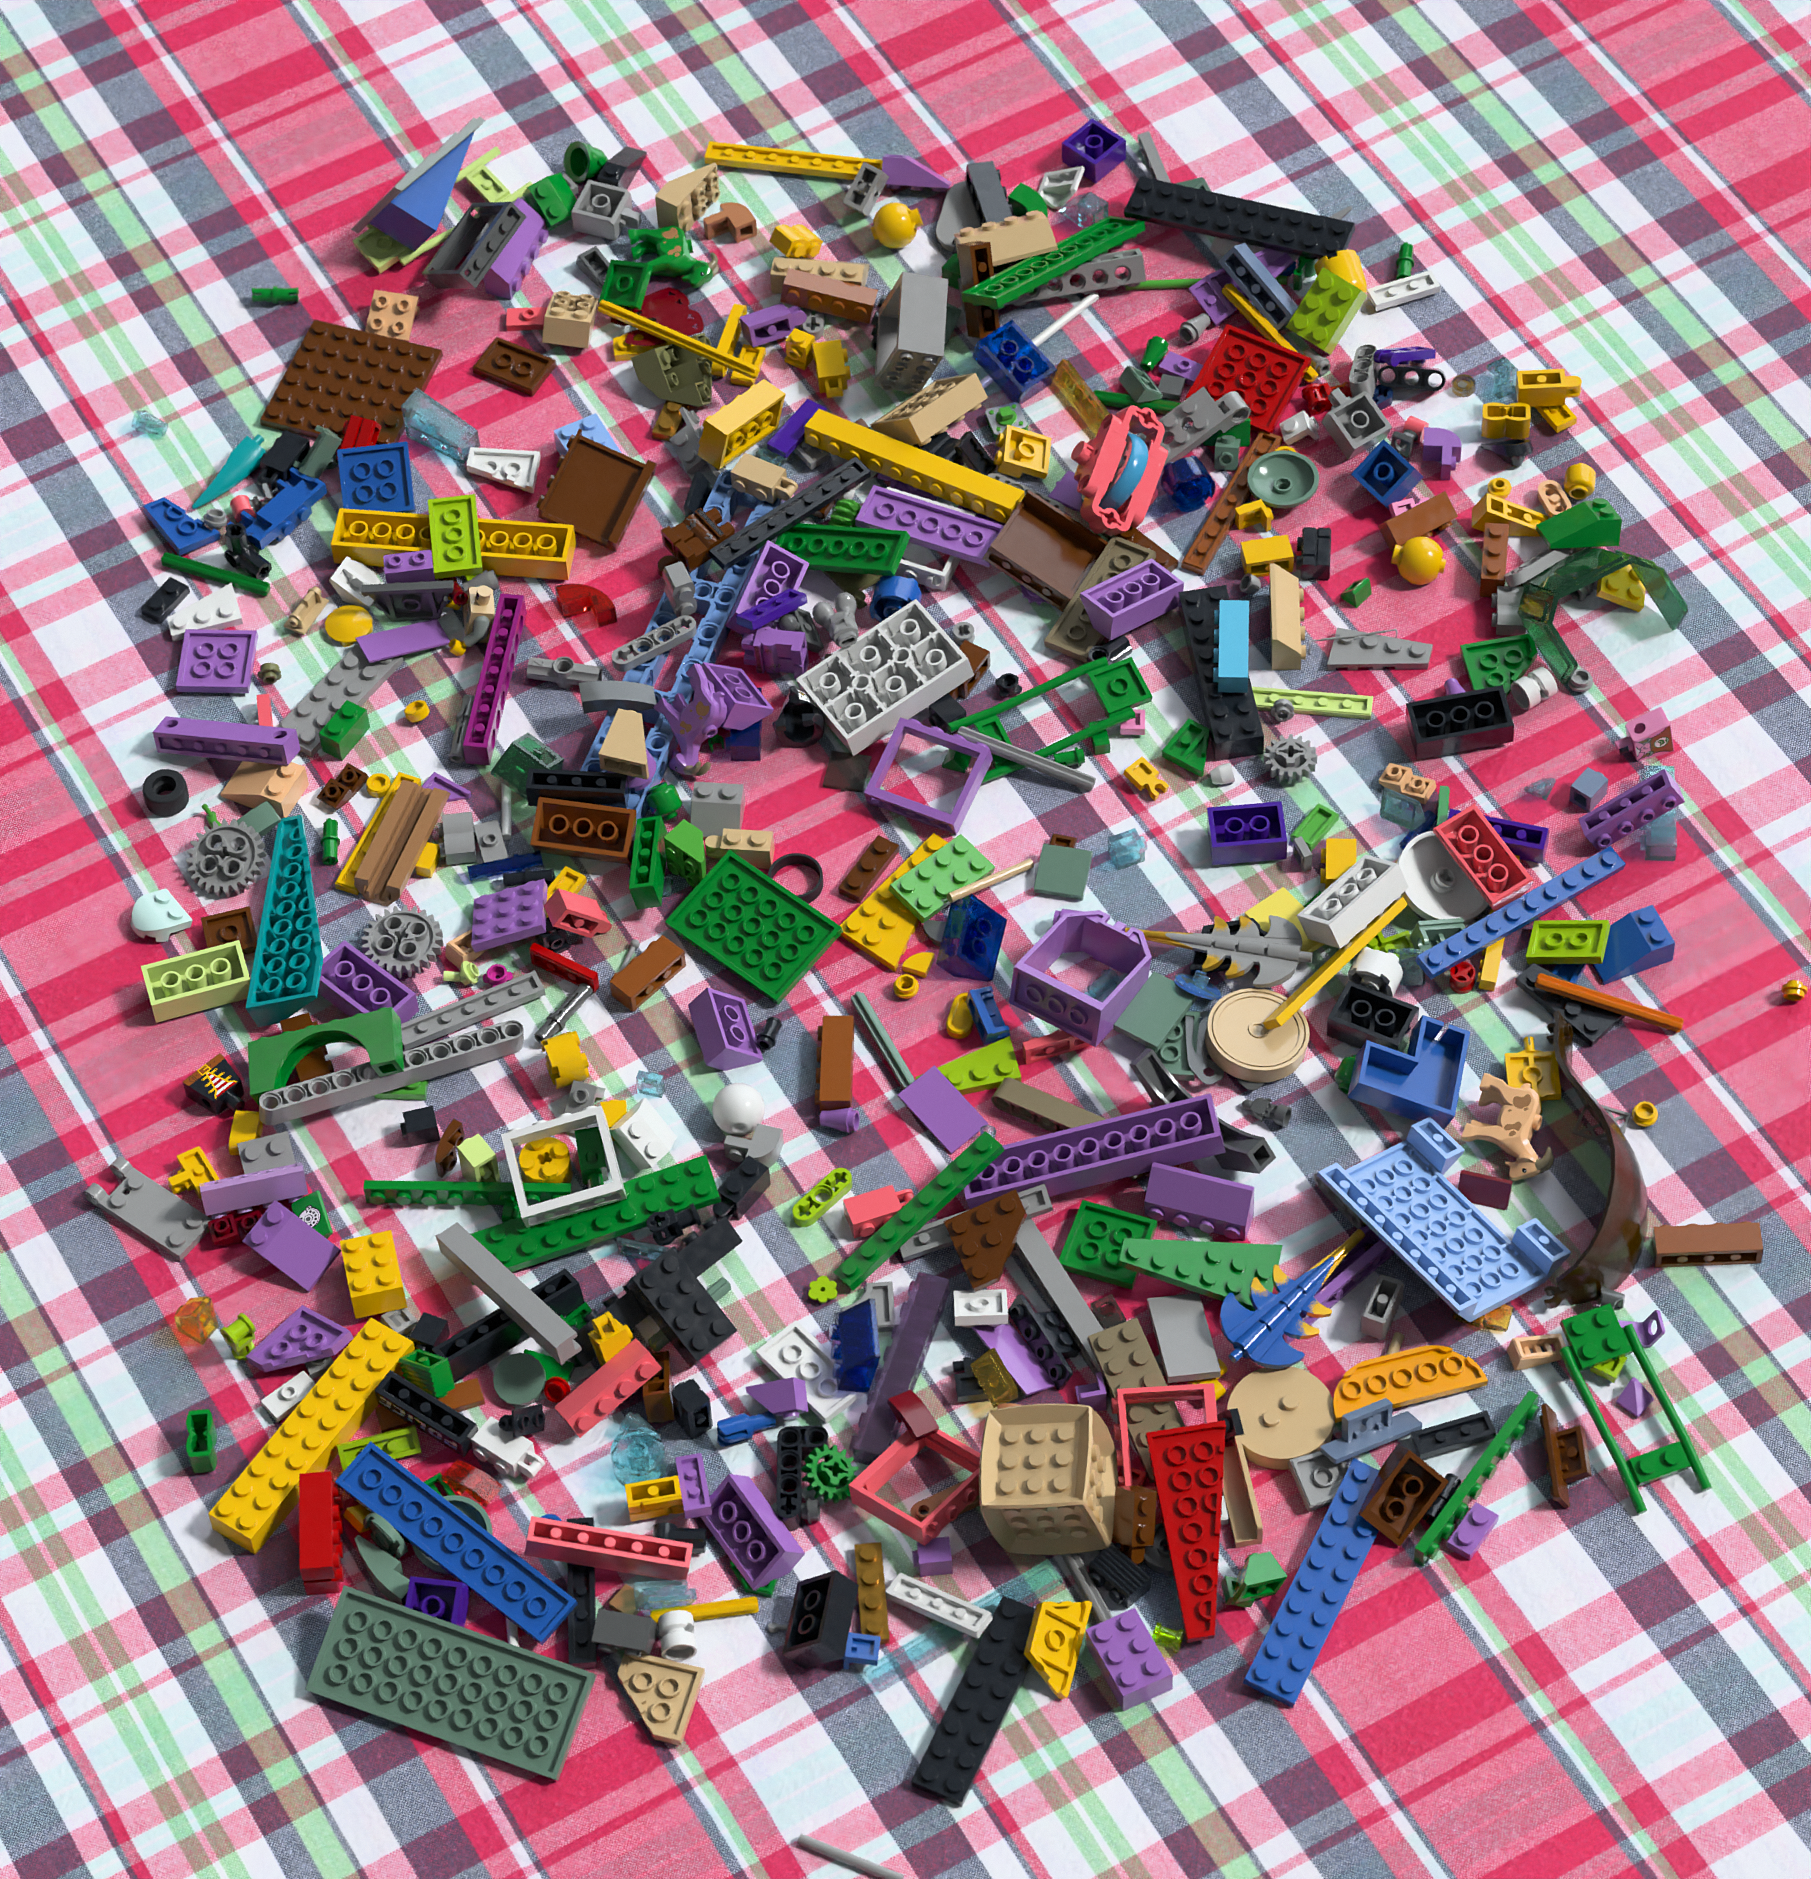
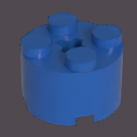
M881 576L875 585L869 608L871 618L882 622L915 599L921 603L922 594L918 587V582L913 578L901 576Z

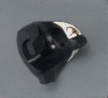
M791 686L777 721L772 723V726L782 744L793 748H806L816 744L823 737L825 719L807 694Z

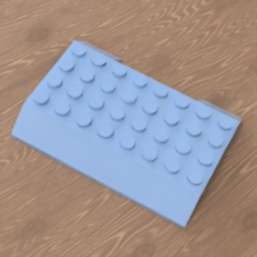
M1431 1117L1411 1125L1406 1140L1346 1170L1338 1163H1335L1317 1173V1176L1458 1315L1469 1322L1545 1283L1571 1254V1251L1536 1218L1517 1227L1513 1239L1510 1241L1443 1175L1464 1153V1149Z

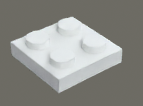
M1007 1290L954 1291L955 1326L973 1327L975 1325H989L996 1327L1008 1324Z

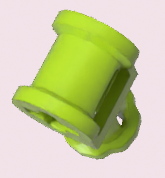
M240 1313L237 1315V1320L227 1328H221L220 1332L226 1343L232 1347L233 1357L237 1360H247L246 1355L255 1348L252 1341L256 1338L254 1334L256 1328L245 1314Z

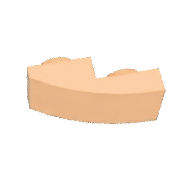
M1393 763L1388 764L1378 780L1379 784L1392 792L1422 804L1427 803L1436 789L1435 780L1415 776L1411 768Z

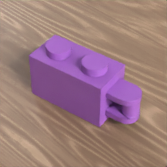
M780 303L739 318L743 338L754 348L789 336L795 326L801 325L806 321L807 316L798 306L786 308Z

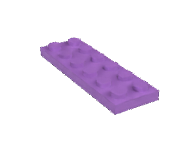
M875 485L870 490L855 519V525L862 528L907 531L911 536L909 539L910 543L986 567H990L991 564L982 558L1004 527V525Z

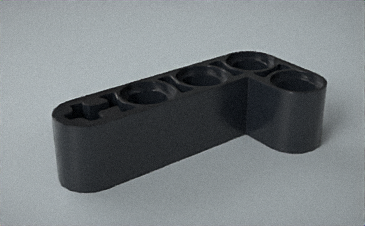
M788 1426L782 1428L777 1436L776 1509L778 1517L789 1531L797 1530L802 1524L803 1471H801V1468L803 1467V1460L816 1447L819 1449L826 1444L830 1449L828 1432L822 1426ZM816 1441L822 1442V1443H820V1444H812L813 1442H816ZM788 1442H794L792 1445H786ZM789 1465L795 1466V1467H793V1468H785L786 1466H789ZM787 1489H794L792 1492H785ZM787 1507L792 1508L791 1514L787 1515Z

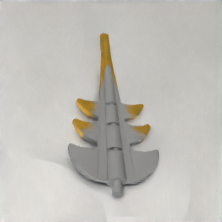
M1273 915L1269 916L1270 930L1265 936H1260L1256 924L1244 916H1239L1240 929L1235 935H1230L1228 924L1219 916L1214 917L1215 926L1211 934L1138 929L1144 933L1145 939L1148 941L1207 953V958L1202 965L1203 972L1219 967L1225 958H1230L1231 966L1225 973L1226 979L1245 975L1254 964L1259 965L1260 972L1253 981V987L1259 988L1283 984L1293 976L1300 961L1312 963L1313 952L1301 951L1302 938L1296 926L1284 918Z

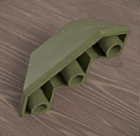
M705 333L690 337L712 347ZM674 344L654 348L631 357L638 380L658 398L697 407L712 403L711 360Z

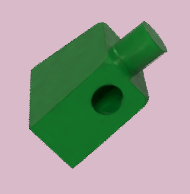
M599 1126L574 1130L583 1184H588L589 1189L604 1185V1181L609 1179Z

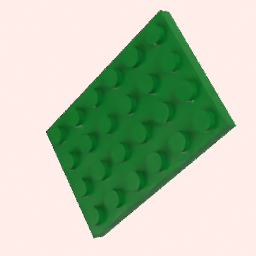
M730 849L665 921L668 928L777 1005L781 1003L843 933L842 927Z

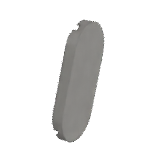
M965 181L956 183L948 190L936 227L938 243L940 242L944 249L951 252L954 249L952 242L955 233H959L961 229L972 227L973 229L981 227Z

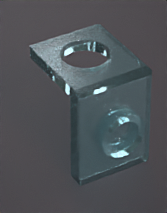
M1413 948L1388 949V953L1400 955V965L1403 971L1400 985H1425V972L1415 962L1417 956L1425 952V950Z

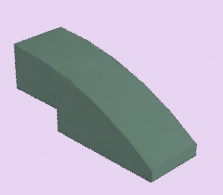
M357 1535L355 1541L358 1553L370 1579L390 1602L405 1607L409 1579L403 1576L401 1562L360 1535Z

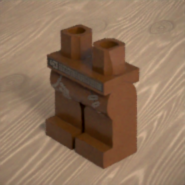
M699 508L695 511V514L689 515L683 522L673 528L669 525L663 528L661 535L663 545L675 558L677 557L679 562L681 561L690 573L710 560L709 550L734 535L735 529L730 522H726L720 527L717 525L722 522V516L716 508L707 512Z

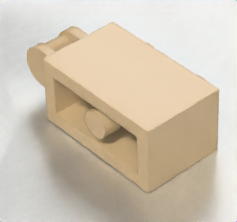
M747 453L743 454L731 471L732 488L774 504L777 498L787 501L798 489L797 483L787 478L786 469Z
M723 828L722 836L711 835L705 839L706 854L711 858H722L730 849L756 868L770 869L773 863L775 850L773 831Z

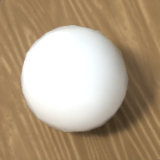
M732 1083L721 1089L715 1096L712 1113L717 1126L724 1132L733 1136H743L756 1130L757 1124L762 1123L765 1114V1104L761 1094L751 1085Z

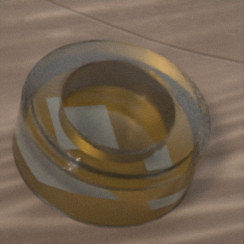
M1460 374L1453 378L1452 392L1456 396L1469 397L1474 393L1475 380L1473 377L1467 374Z

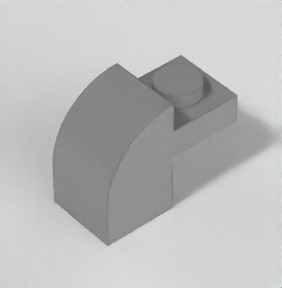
M757 1124L752 1140L727 1135L724 1141L725 1157L741 1162L749 1155L770 1168L780 1156L784 1144L783 1130Z

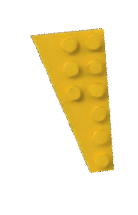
M933 833L840 925L843 929V933L840 936L896 972L898 962L902 954L904 955L907 943L911 935L914 934L920 920L889 891L890 884L948 842Z

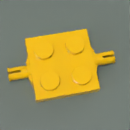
M1530 1036L1529 1042L1528 1037L1523 1038V1051L1505 1053L1507 1085L1515 1088H1520L1525 1083L1531 1084L1530 1088L1539 1095L1540 1114H1542L1541 1101L1561 1100L1558 1062L1555 1051L1543 1052L1535 1050L1534 1038Z

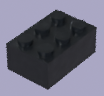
M1348 980L1327 1018V1036L1360 1049L1368 1040L1403 1053L1410 1040L1411 1031L1418 1022L1419 1007Z
M837 1570L797 1582L782 1655L804 1669L843 1658L859 1585Z

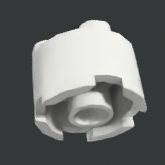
M1369 947L1362 948L1355 957L1346 976L1345 986L1349 980L1393 997L1403 976L1399 957L1391 952L1385 953Z

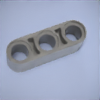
M1362 345L1355 352L1349 375L1352 398L1364 391L1369 393L1371 398L1374 395L1378 379L1377 375L1380 370L1379 363L1374 361V353L1377 350L1374 345Z

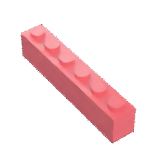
M531 1516L524 1555L686 1583L693 1544Z

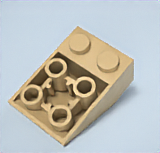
M716 163L668 181L655 195L659 228L673 225L681 228L685 233L692 228L699 217L705 214L711 204L719 199V176Z
M567 291L554 292L544 317L542 342L588 348L592 338L599 298H594L590 294L578 296L571 295Z

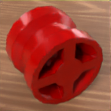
M1461 962L1452 967L1449 978L1451 990L1458 994H1466L1473 990L1475 984L1474 967L1467 962Z

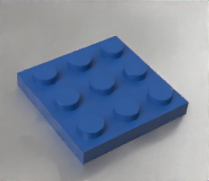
M408 442L337 450L343 509L399 513L416 512Z

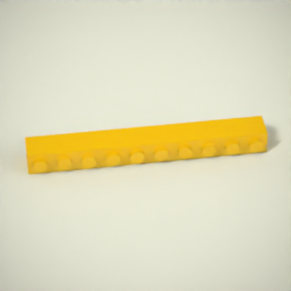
M818 409L804 426L805 443L846 460L857 457L867 468L1005 524L1025 496V491L821 409Z

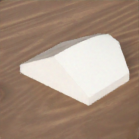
M1080 166L1045 173L1038 193L1050 208H1062L1077 191L1085 168Z
M350 557L344 559L329 580L343 601L368 609L374 600L369 595L364 597L361 594L362 585L384 584L371 569L363 563L351 560Z

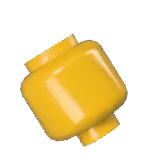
M1577 463L1568 467L1564 479L1565 492L1570 497L1578 500L1592 495L1595 490L1596 472L1584 463Z

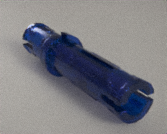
M538 850L521 855L515 853L512 857L467 866L470 882L503 873L522 872L524 869L544 865L541 852Z

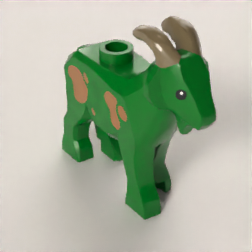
M664 226L655 230L646 228L628 230L630 244H636V247H631L633 261L646 253L657 254L658 258L647 262L653 266L651 276H684L682 277L683 282H689L692 288H698L708 283L719 272L718 258L715 253H710L711 261L709 263L696 260L690 255V253H693L691 239L686 240L684 230L677 226Z

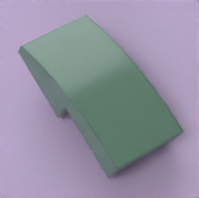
M265 801L243 815L237 822L239 825L244 821L248 827L252 826L255 829V833L258 832L259 835L265 836L282 820L270 802ZM241 845L237 850H242L245 845Z

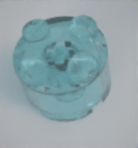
M636 1427L635 1430L629 1432L625 1430L614 1439L611 1445L614 1476L623 1486L625 1484L664 1477L667 1469L665 1449L660 1436L653 1430L644 1427Z

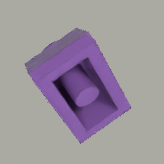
M791 1377L746 1387V1392L771 1413L783 1416L784 1420L797 1419L799 1414L808 1412L805 1380Z

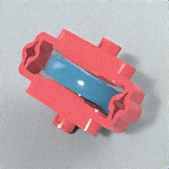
M1131 405L1118 411L1116 415L1108 414L1101 422L1096 437L1087 443L1080 441L1072 451L1071 459L1079 463L1074 479L1078 482L1077 491L1081 494L1083 502L1080 514L1089 523L1090 529L1096 534L1106 533L1109 536H1113L1127 531L1130 526L1133 528L1138 527L1144 520L1148 507L1157 498L1158 489H1156L1164 467L1168 450L1160 446L1165 428L1156 419L1154 411L1150 408L1140 409L1137 406ZM1143 433L1146 435L1145 441L1134 434Z

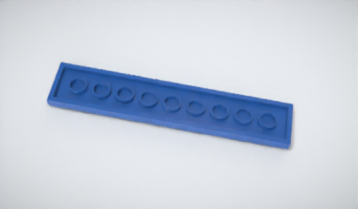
M371 1441L335 1481L340 1489L370 1512L382 1516L403 1538L457 1580L468 1585L471 1591L541 1645L547 1641L576 1607L577 1601Z
M1353 1458L1243 1681L1244 1684L1293 1708L1379 1532L1378 1529L1358 1514L1379 1470Z

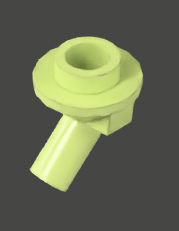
M464 961L461 963L460 972L444 971L443 981L462 982L465 986L470 983L475 984L478 982L479 970L474 963Z

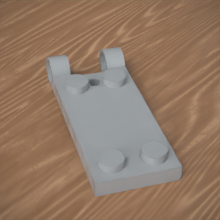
M118 1156L109 1167L118 1178L124 1181L110 1195L96 1183H92L84 1192V1196L91 1204L101 1208L180 1262L210 1231L208 1222L212 1221L211 1218L133 1168L121 1156Z

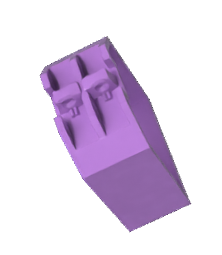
M1100 910L1065 913L1014 966L1009 1003L1096 1047L1114 1028V1023L1148 980L1152 956L1144 933L1134 927L1125 932L1127 925L1120 921L1116 922L1113 926L1108 924L1110 915ZM1085 952L1093 956V959L1129 975L1103 1002H1100L1044 972L1062 953Z

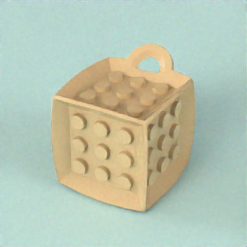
M1032 1404L989 1411L985 1421L980 1452L979 1499L984 1521L995 1540L1007 1552L1019 1554L1059 1555L1108 1548L1113 1534L1115 1487H1117V1458L1111 1434L1097 1412L1090 1406L1076 1404Z

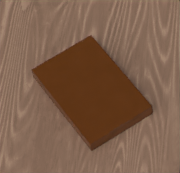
M496 337L473 366V373L533 397L557 365L556 360Z

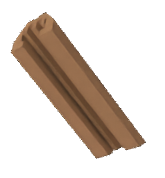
M402 780L354 877V886L366 901L380 903V905L388 907L400 898L451 794L450 792L438 788L433 790L430 788L425 789L418 786L417 783Z

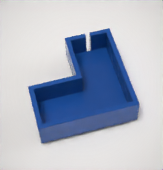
M1422 1015L1411 1031L1407 1054L1366 1040L1355 1057L1348 1098L1417 1122L1431 1117L1445 1130L1455 1117L1470 1031L1449 1024L1438 1040H1435V1037L1443 1028L1444 1022Z

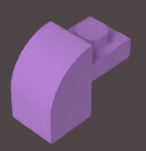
M1424 427L1423 461L1441 462V480H1450L1451 471L1456 470V462L1461 463V441L1450 430Z

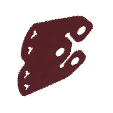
M672 287L646 295L641 310L624 308L635 314L641 311L640 316L647 319L655 318L657 320L656 323L686 336L701 333L704 328L701 315L697 311L688 308L690 301L687 296ZM611 318L610 320L613 324L621 326L628 325L615 318ZM641 330L630 331L625 339L627 344L652 346L667 342ZM636 335H642L643 339L636 341L633 339V337Z

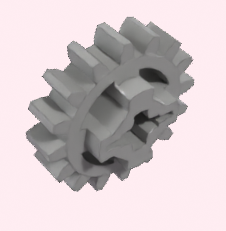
M1289 734L1288 739H1285L1281 735L1278 742L1272 739L1271 746H1266L1265 770L1270 771V777L1272 778L1279 776V782H1282L1285 778L1288 779L1289 784L1292 783L1293 779L1300 783L1302 782V776L1310 778V771L1315 772L1316 748L1310 747V740L1302 742V736L1293 739V735Z

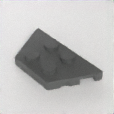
M454 581L362 585L361 594L364 597L369 595L374 600V606L383 611L385 616L391 621L440 619L443 608L448 602V596L453 592Z

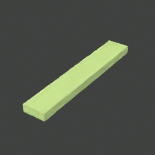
M1252 687L1257 710L1270 711L1276 700L1287 699L1294 707L1293 712L1298 714L1371 719L1373 696Z

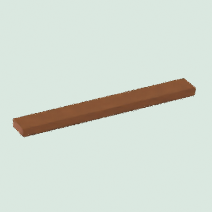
M1264 431L1259 432L1181 562V568L1204 575L1235 523V508L1246 504L1252 494L1247 482L1248 471L1251 465L1262 455L1279 448L1282 444V437Z

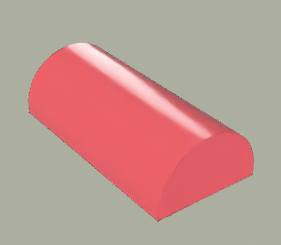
M1475 803L1433 828V833L1492 910L1497 911L1523 896L1533 884V878Z

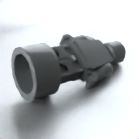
M1257 1098L1254 1101L1246 1099L1242 1102L1243 1108L1250 1110V1115L1259 1119L1260 1122H1263L1262 1119L1267 1118L1283 1127H1286L1290 1122L1292 1108L1282 1104L1279 1106L1270 1104L1272 1102L1270 1098Z

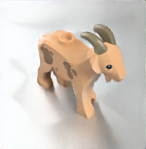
M1484 1073L1479 1086L1482 1093L1478 1104L1479 1106H1487L1497 1103L1502 1106L1497 1119V1125L1472 1120L1470 1124L1466 1123L1462 1140L1468 1142L1476 1139L1495 1143L1507 1154L1515 1157V1162H1505V1165L1510 1168L1509 1177L1514 1181L1532 1178L1549 1170L1554 1161L1551 1148L1547 1147L1545 1155L1539 1159L1530 1144L1534 1130L1538 1131L1542 1123L1539 1095L1530 1088L1531 1084L1529 1083L1523 1084L1520 1088H1515L1507 1085L1499 1078Z

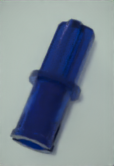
M1427 810L1416 823L1411 824L1409 827L1410 831L1399 843L1400 848L1403 850L1412 839L1427 832L1436 821V814L1431 810Z

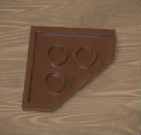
M1016 1189L944 1221L975 1292L1000 1281L1003 1267L1007 1258L1011 1255L1017 1240V1234L1027 1217Z

